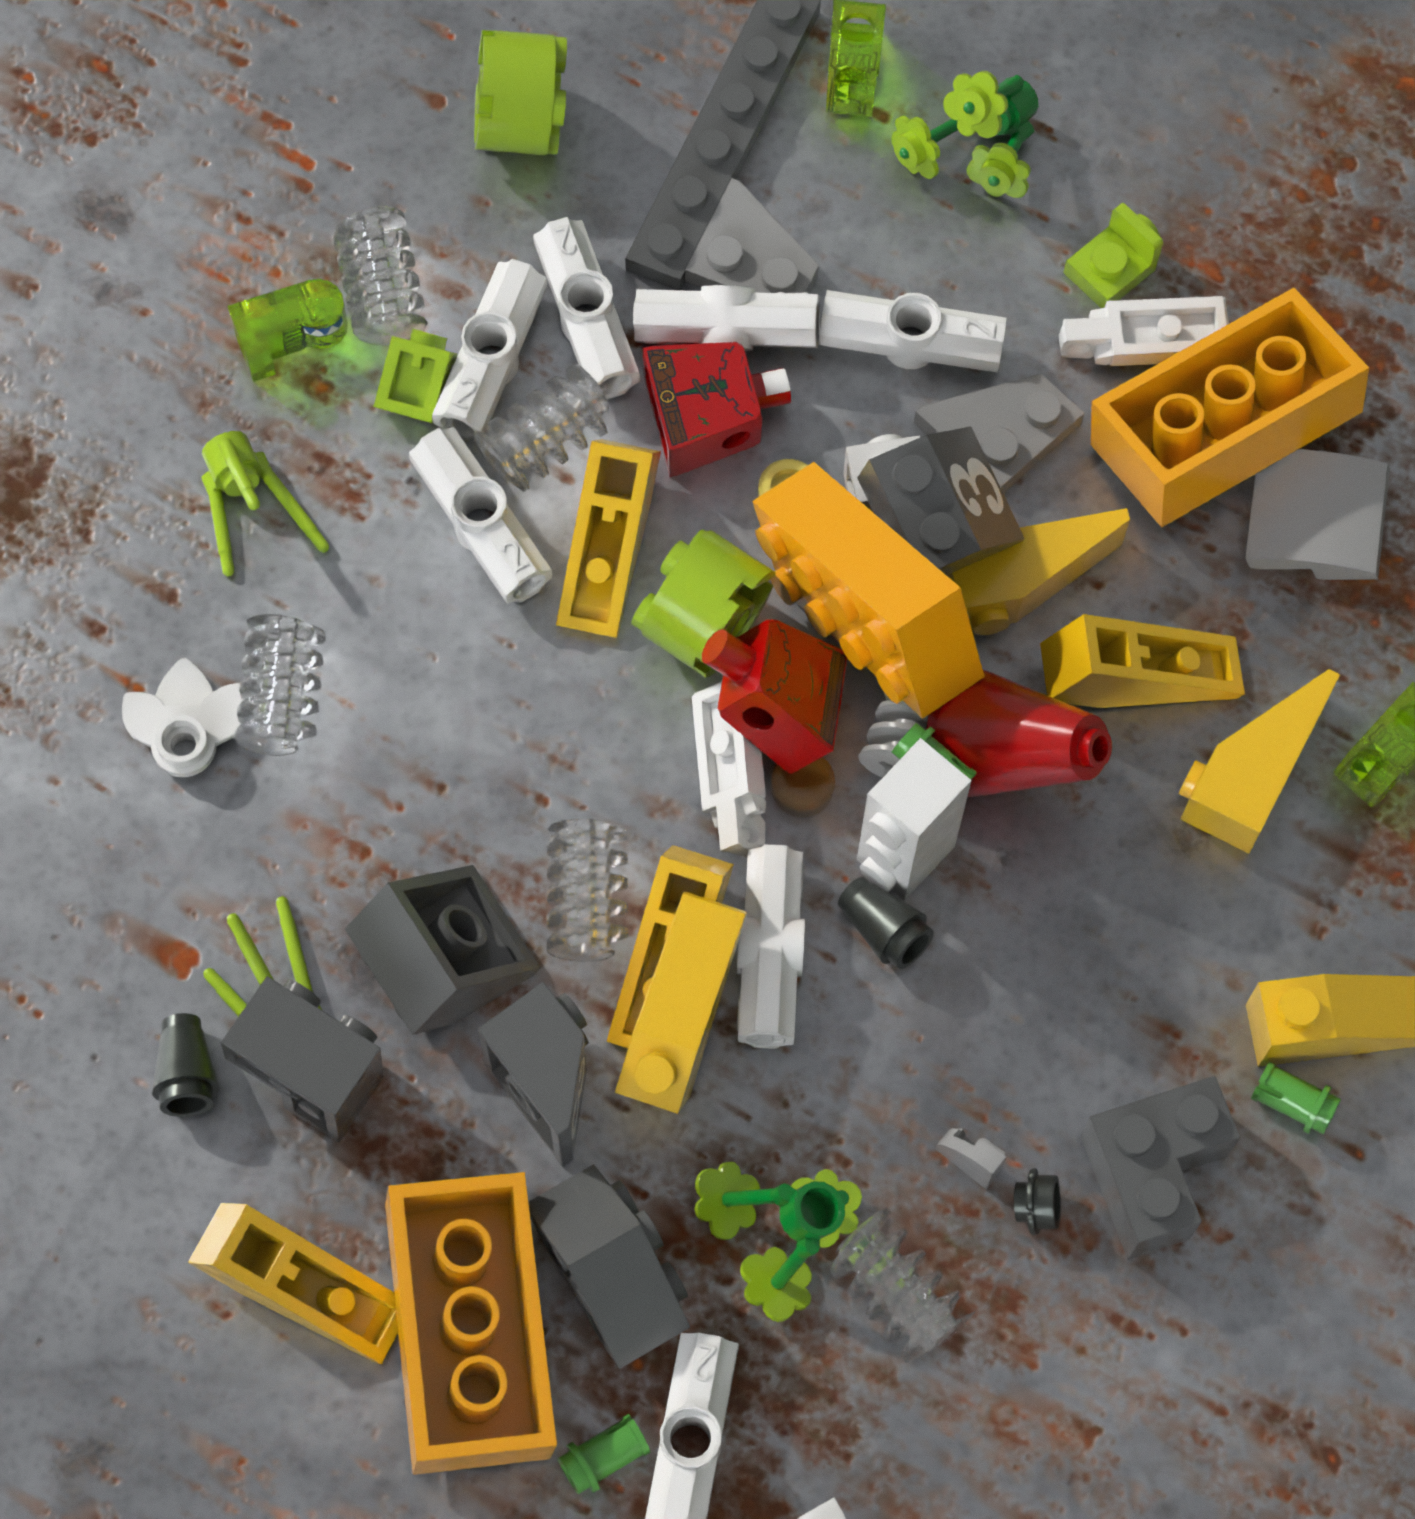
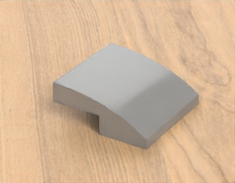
M1298 449L1256 473L1245 555L1249 567L1253 569H1312L1315 578L1322 580H1378L1390 473L1388 463L1348 454Z

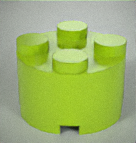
M482 30L478 54V65H480L475 94V150L533 155L558 154L560 126L564 125L566 90L560 88L561 73L565 72L567 37L539 33Z
M701 529L689 545L680 540L667 554L660 568V572L667 576L656 595L650 593L642 601L631 623L642 631V635L702 676L708 678L717 671L702 661V651L705 644L718 630L724 629L737 638L752 628L774 586L768 580L775 577L776 572L713 530L705 531Z

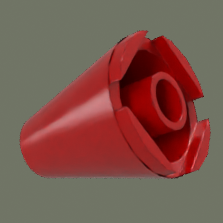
M983 670L985 676L983 679L928 715L927 729L931 726L935 730L932 737L970 769L973 768L977 772L972 778L968 797L1091 780L1100 774L1112 753L1111 736L1104 721L1097 715L986 670Z

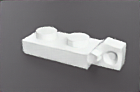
M1223 296L1106 301L1105 308L1091 310L1089 318L1063 320L1059 333L1061 358L1089 359L1094 357L1095 364H1110V366L1158 364L1228 325L1226 299Z
M721 681L694 693L692 696L702 811L711 814L714 826L718 828L720 851L747 858L748 849H755L765 845V821L760 815L765 813L766 809L762 751L721 718L717 709Z

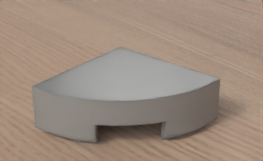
M962 1128L949 1129L934 1149L984 1189H987L1001 1172L1007 1157L1005 1156L1006 1153L985 1138L979 1139L974 1144L965 1136L966 1134Z

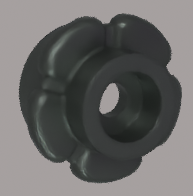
M1037 1168L1030 1169L1028 1182H1016L1014 1189L1016 1222H1027L1029 1232L1032 1235L1040 1233V1229H1058L1061 1216V1195L1058 1176L1038 1175Z

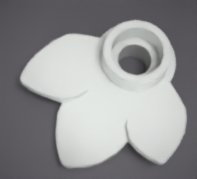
M181 658L164 676L156 695L144 692H127L124 694L122 719L132 738L151 747L156 764L164 772L175 777H190L202 772L210 765L216 752V746L234 738L240 733L248 716L250 698L247 686L244 683L229 684L213 691L198 667L189 659ZM182 741H192L196 744L193 752L185 756L176 755L173 751L175 746Z

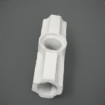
M568 217L548 222L541 231L534 234V245L560 313L561 330L565 337L570 340L590 397H603L607 400L626 394L628 389L640 382V373L613 303L612 285L607 277L602 274L582 220L575 221ZM582 304H591L598 307L592 312H581L575 309Z
M511 259L508 262H498L476 314L468 319L463 326L461 335L462 347L433 411L432 420L435 425L442 429L454 427L464 441L469 442L472 439H483L505 385L512 381L517 374L519 352L547 289V278L538 273L532 265L515 259ZM491 345L502 348L498 353L491 355L478 352L483 347Z
M726 285L702 286L701 291L636 289L633 307L634 340L637 343L662 345L738 342L743 345L744 351H752L753 346L818 348L820 296L809 293H757L754 288Z
M827 290L818 345L886 355L888 360L894 365L904 369H919L932 362L998 373L1007 318L938 307L933 299L921 293H906L895 300ZM915 327L924 333L918 336H911L905 334L900 329Z
M439 427L423 436L416 447L409 452V459L454 525L458 542L465 549L473 553L507 604L517 601L522 603L539 593L541 588L552 579V569L508 507L503 488L495 480L487 476L454 427L449 429H441ZM477 509H487L494 513L489 519L483 521H473L466 517Z
M765 844L759 848L748 849L745 911L747 915L739 937L736 974H741L737 1031L738 1042L749 1044L754 1048L777 1049L781 1046L794 1045L797 977H802L805 919H800L804 863H802L803 852L795 851L785 845Z
M699 1332L680 1334L665 1417L660 1429V1443L645 1519H707L717 1461L721 1453V1440L739 1348L738 1343L726 1340L720 1336ZM684 1426H697L707 1433L710 1439L709 1448L703 1455L696 1458L683 1457L671 1445L670 1441L673 1434Z

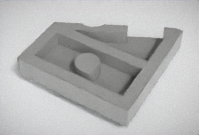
M731 178L685 269V282L700 288L702 286L726 285L754 288L757 293L784 292L810 294L818 278L819 264L740 181Z
M1040 373L923 405L915 411L914 423L926 434L971 426L1002 492L1005 493L1082 424L1085 412Z

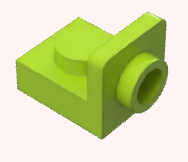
M1121 203L1113 209L1109 226L1066 260L1063 273L1100 308H1105L1106 301H1119L1156 270L1163 240L1156 226L1149 218L1142 214L1134 213L1125 203Z
M413 328L409 340L392 336L373 407L433 423V411L449 377L451 365H454L458 353L445 350L448 338Z

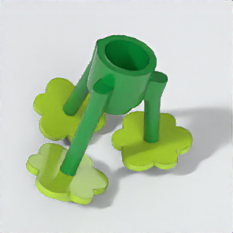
M980 71L973 76L962 73L954 78V90L949 92L943 101L944 111L951 118L950 120L931 131L924 120L919 117L909 119L903 115L895 120L897 130L892 133L891 142L896 157L912 174L920 172L926 179H932L939 173L936 159L940 157V149L937 142L959 130L962 135L971 136L977 132L984 138H991L996 135H1010L1011 138L1007 144L996 143L992 145L991 149L984 145L976 146L972 152L973 159L969 162L966 169L967 175L975 183L981 184L986 192L994 197H1000L1005 193L1013 198H1020L1027 193L1029 188L1027 178L1031 173V168L1026 162L1018 160L1017 153L1023 142L1034 134V127L1029 119L1037 113L1039 103L1035 90L1021 76L1014 75L1013 77L1006 78L998 85L996 77L991 72Z
M731 1161L722 1163L718 1170L713 1168L702 1170L695 1180V1189L700 1197L695 1204V1215L700 1221L709 1222L711 1233L720 1240L731 1239L736 1236L739 1228H748L755 1223L756 1212L753 1205L776 1204L780 1207V1222L783 1230L790 1238L797 1241V1248L787 1259V1255L783 1250L771 1247L763 1256L759 1254L747 1256L740 1267L741 1276L748 1283L744 1289L745 1299L752 1305H762L765 1315L776 1322L786 1321L791 1317L794 1310H803L811 1302V1294L806 1289L812 1279L810 1268L805 1263L808 1257L818 1253L820 1248H827L835 1244L840 1233L848 1235L853 1233L858 1227V1218L854 1211L861 1204V1191L851 1181L844 1180L838 1182L836 1173L829 1169L819 1171L815 1175L814 1180L802 1177L795 1180L791 1186L783 1183L776 1188L760 1189L756 1178L749 1174H741L739 1166Z

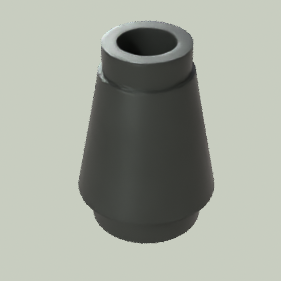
M859 877L851 882L839 897L838 906L846 913V916L883 964L892 963L898 969H904L914 963L932 941L934 931L926 924L927 916L875 884H871L864 877Z
M189 1013L170 1015L161 1022L162 1032L160 1034L152 1095L159 1101L160 1110L164 1114L175 1117L200 1115L213 1107V1096L219 1091V1085L201 1027V1019Z

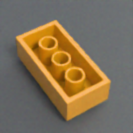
M1292 288L1094 399L1091 402L1090 445L1162 528L1361 414L1364 408L1369 367L1295 288Z
M815 462L807 465L752 501L760 527L755 530V535L763 551L772 560L776 576L770 580L777 594L787 605L791 606L796 602L805 611L809 622L822 637H827L831 634L840 643L844 654L858 670L867 667L876 676L880 687L891 701L898 704L903 700L923 719L985 677L961 588Z
M525 1172L388 1186L385 1209L413 1475L550 1459L557 1446Z

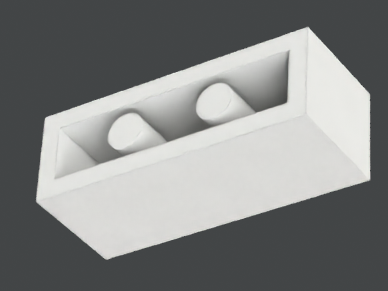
M921 738L867 794L857 861L861 863L859 868L864 877L871 884H875L886 892L892 889L903 900H906L955 847L972 781Z

